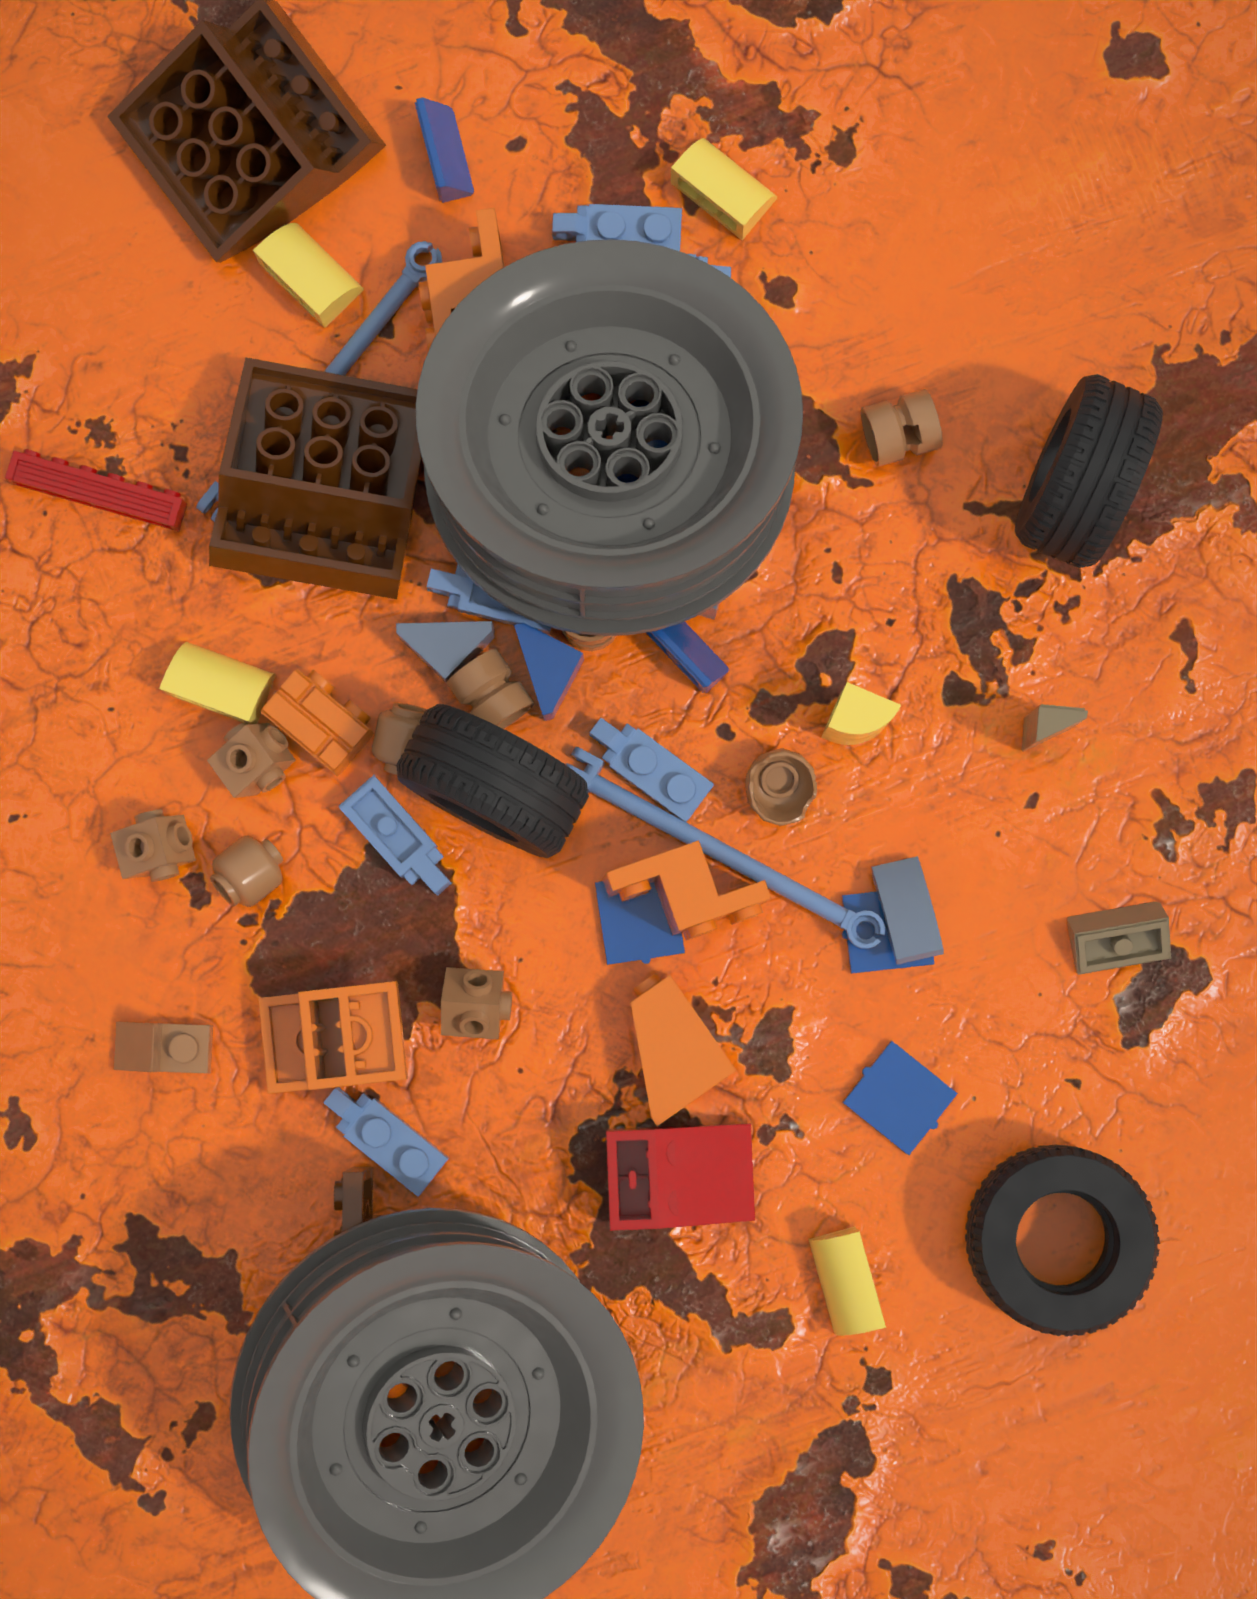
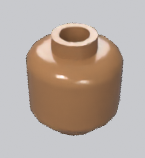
M394 703L392 710L383 711L379 714L372 744V753L374 757L385 763L384 770L386 772L397 775L396 765L401 755L405 753L404 749L408 741L413 739L412 734L416 726L420 725L419 722L427 709L409 704Z
M244 836L213 860L212 866L215 874L210 877V880L216 890L230 905L236 906L239 903L245 907H251L282 883V873L278 865L283 862V857L269 840L264 839L259 843L252 837Z

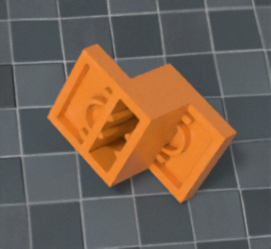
M495 208L476 210L478 227L469 228L474 258L425 265L427 281L419 282L420 298L427 324L433 323L434 327L425 328L428 352L443 323L457 305L479 284L504 268Z
M699 840L606 872L603 878L608 897L619 894L622 902L649 893V890L652 889L650 883L654 882L672 936L683 932L686 941L717 929L716 920L729 917L730 923L733 925L758 916V914L763 913L761 905L771 899L765 880L719 896Z
M398 981L298 992V994L258 998L268 1094L408 1079Z

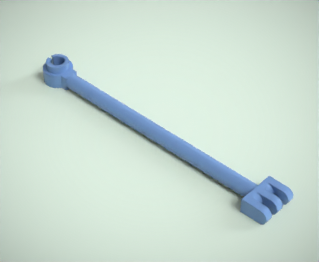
M426 241L411 245L405 256L406 267L403 269L402 275L324 372L346 375L416 287L418 288L419 282L427 281L426 268L415 262L416 256L422 252H431L432 261L429 264L441 263L442 255L438 248L434 249L432 243ZM217 481L212 484L196 506L203 514L210 510L213 504L218 501L219 483ZM218 508L215 510L211 517V520L214 522Z
M575 746L571 755L576 760L587 764L584 771L568 763L565 765L585 779L588 793L591 792L686 844L699 840L704 854L756 882L765 880L767 887L772 891L845 930L849 941L855 947L871 949L881 942L875 937L867 940L861 939L856 932L858 924L868 922L874 927V934L884 936L885 925L878 914L867 910L857 913L848 910L601 777L599 773L605 762Z

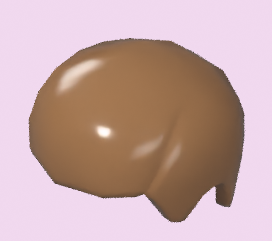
M784 748L761 754L752 763L745 779L749 805L763 821L778 826L801 821L805 818L809 805L817 796L814 768L800 753Z

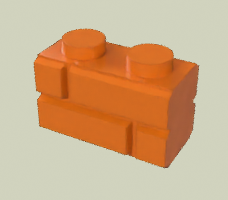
M297 668L264 705L261 713L338 777L354 759L355 755L372 738L374 733L366 726L371 717L351 700L342 706L329 694L335 687L315 670H312L306 676Z

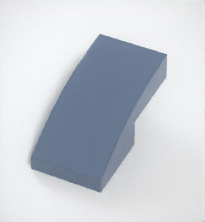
M918 856L873 866L872 878L883 910L885 928L896 964L944 954L937 920Z

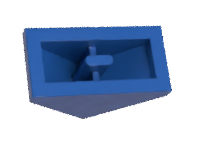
M525 623L516 624L514 627L544 721L554 719L584 661V655L582 652Z

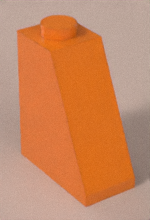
M655 973L633 989L638 997L630 1002L651 1119L658 1126L737 1070L671 975L661 980L658 974Z

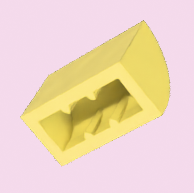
M701 138L691 145L671 167V184L741 240L745 238L777 200V196L705 138Z
M290 223L280 227L253 250L259 264L324 328L364 291V288L297 223Z
M185 642L177 650L170 662L159 689L172 697L240 722L257 724L261 715V709L265 705L276 674Z
M847 682L836 701L821 738L841 745H855L871 740L888 725L899 711L901 705Z
M854 1226L808 1239L834 1334L838 1336L854 1335L886 1328L860 1231Z

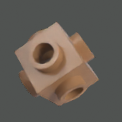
M247 722L231 729L224 737L226 743L207 760L234 798L255 796L261 791H270L285 779L286 775L283 771L296 761L287 748L288 741L280 730L269 723L248 724Z
M162 809L148 811L134 817L136 824L110 833L122 879L150 876L151 882L161 881L178 876L180 874L179 866L196 861L192 847V835L186 825L184 815L164 816Z
M446 967L441 998V1035L499 1039L501 1020L510 1021L512 1008V992L503 991L504 971Z

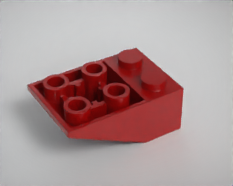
M751 1123L607 1129L610 1231L662 1229L755 1221Z

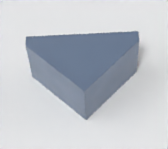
M492 621L396 623V633L401 641L444 682H447L458 670L475 659L495 638V628Z

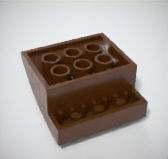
M256 0L229 28L202 20L107 116L213 259L219 263L260 242L280 227L290 223L342 185L386 146L280 4L274 0Z
M246 357L219 471L218 510L209 544V566L397 599L422 462L416 430V399L418 389Z

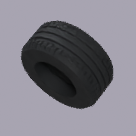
M1099 374L1084 376L1080 379L1050 432L1022 500L1015 525V534L1022 545L1034 550L1037 549L1038 552L1047 556L1051 555L1052 558L1059 561H1066L1067 564L1077 568L1095 565L1101 559L1130 509L1155 449L1162 424L1163 410L1154 397L1144 393L1140 394L1138 390L1128 386L1125 387L1124 384L1114 380L1110 382L1108 378Z
M437 704L425 710L419 722L420 725L416 726L412 734L413 739L408 741L404 749L405 753L401 755L396 765L398 780L411 791L442 810L514 847L543 858H549L560 852L566 841L565 837H569L574 827L573 823H576L581 814L580 809L584 807L589 797L585 779L540 748L473 714L444 704Z
M1057 1144L1032 1147L1025 1151H1020L1015 1156H1010L1006 1161L998 1164L995 1170H991L988 1177L981 1182L980 1190H976L974 1200L972 1199L970 1203L972 1207L967 1214L965 1241L967 1245L966 1253L969 1255L968 1261L972 1267L973 1275L987 1297L999 1309L1018 1323L1035 1331L1055 1336L1064 1335L1065 1337L1085 1335L1086 1332L1091 1334L1097 1332L1096 1330L1108 1328L1107 1325L1115 1324L1119 1318H1123L1128 1314L1127 1311L1134 1309L1136 1302L1144 1297L1143 1293L1145 1290H1148L1150 1279L1152 1280L1155 1275L1153 1271L1154 1268H1157L1158 1261L1156 1259L1160 1251L1157 1244H1160V1240L1157 1234L1159 1232L1158 1225L1155 1224L1156 1216L1152 1211L1151 1202L1146 1199V1193L1140 1188L1139 1183L1133 1180L1132 1175L1126 1172L1119 1164L1098 1153L1074 1146ZM1054 1193H1070L1085 1199L1096 1209L1104 1226V1247L1097 1264L1084 1278L1068 1285L1048 1284L1035 1278L1024 1267L1016 1247L1017 1230L1024 1213L1039 1198Z

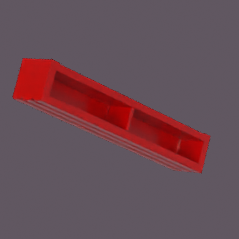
M24 449L23 453L13 450L5 479L12 485L177 532L180 531L187 503L183 498H180L181 494L176 491L164 489L163 493L152 490L153 486L145 482L136 481L134 485L124 482L125 478L117 474L108 473L106 477L96 474V469L85 465H80L79 469L70 467L68 461L57 457H52L51 461L42 459L40 453L29 449Z

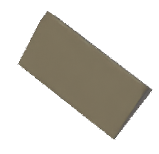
M1041 704L1024 718L1022 752L1070 730L1087 718L1088 711L1085 708Z
M1159 902L1138 904L1067 918L1077 975L1171 959L1169 917Z

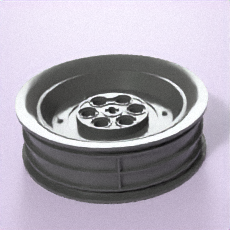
M615 239L587 240L541 250L502 268L474 288L445 320L432 342L423 364L416 399V430L420 453L424 463L425 486L429 507L436 528L446 548L459 567L490 597L521 616L558 630L599 636L634 635L680 624L724 601L756 572L772 550L789 511L794 488L795 463L801 442L803 424L802 391L796 365L786 341L765 309L742 286L704 261L660 245ZM594 393L600 395L601 398L589 401L582 398V396ZM634 400H644L649 404L644 407H635L630 403ZM558 427H566L572 430L566 435H557L551 432ZM607 436H613L612 439H606ZM653 440H662L668 445L662 448H654L647 443ZM578 467L590 471L584 476H574L569 473V471ZM623 474H631L636 476L638 480L624 483L619 481L617 477Z
M425 1208L401 1211L358 1224L319 1246L291 1269L271 1292L246 1334L236 1362L229 1407L230 1434L235 1459L243 1483L252 1499L261 1529L273 1553L287 1573L315 1599H544L563 1585L587 1562L614 1526L627 1501L636 1476L644 1430L643 1397L638 1371L626 1339L609 1311L589 1289L580 1283L577 1276L564 1261L539 1239L504 1220L478 1212L450 1208ZM448 1361L455 1362L453 1369L448 1374L440 1377L434 1376L436 1369L441 1364ZM400 1383L408 1384L406 1392L400 1397H387L390 1389ZM484 1389H492L491 1395L486 1401L478 1404L473 1403L477 1393ZM436 1414L441 1418L437 1422L432 1418ZM391 1433H400L396 1443L388 1447H379L380 1442L385 1436ZM484 1438L482 1445L477 1450L465 1452L467 1445L472 1440ZM430 1460H438L437 1466L429 1473H418L424 1463Z

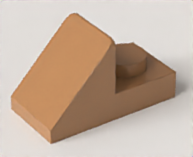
M116 1022L114 1070L211 1073L213 1025Z

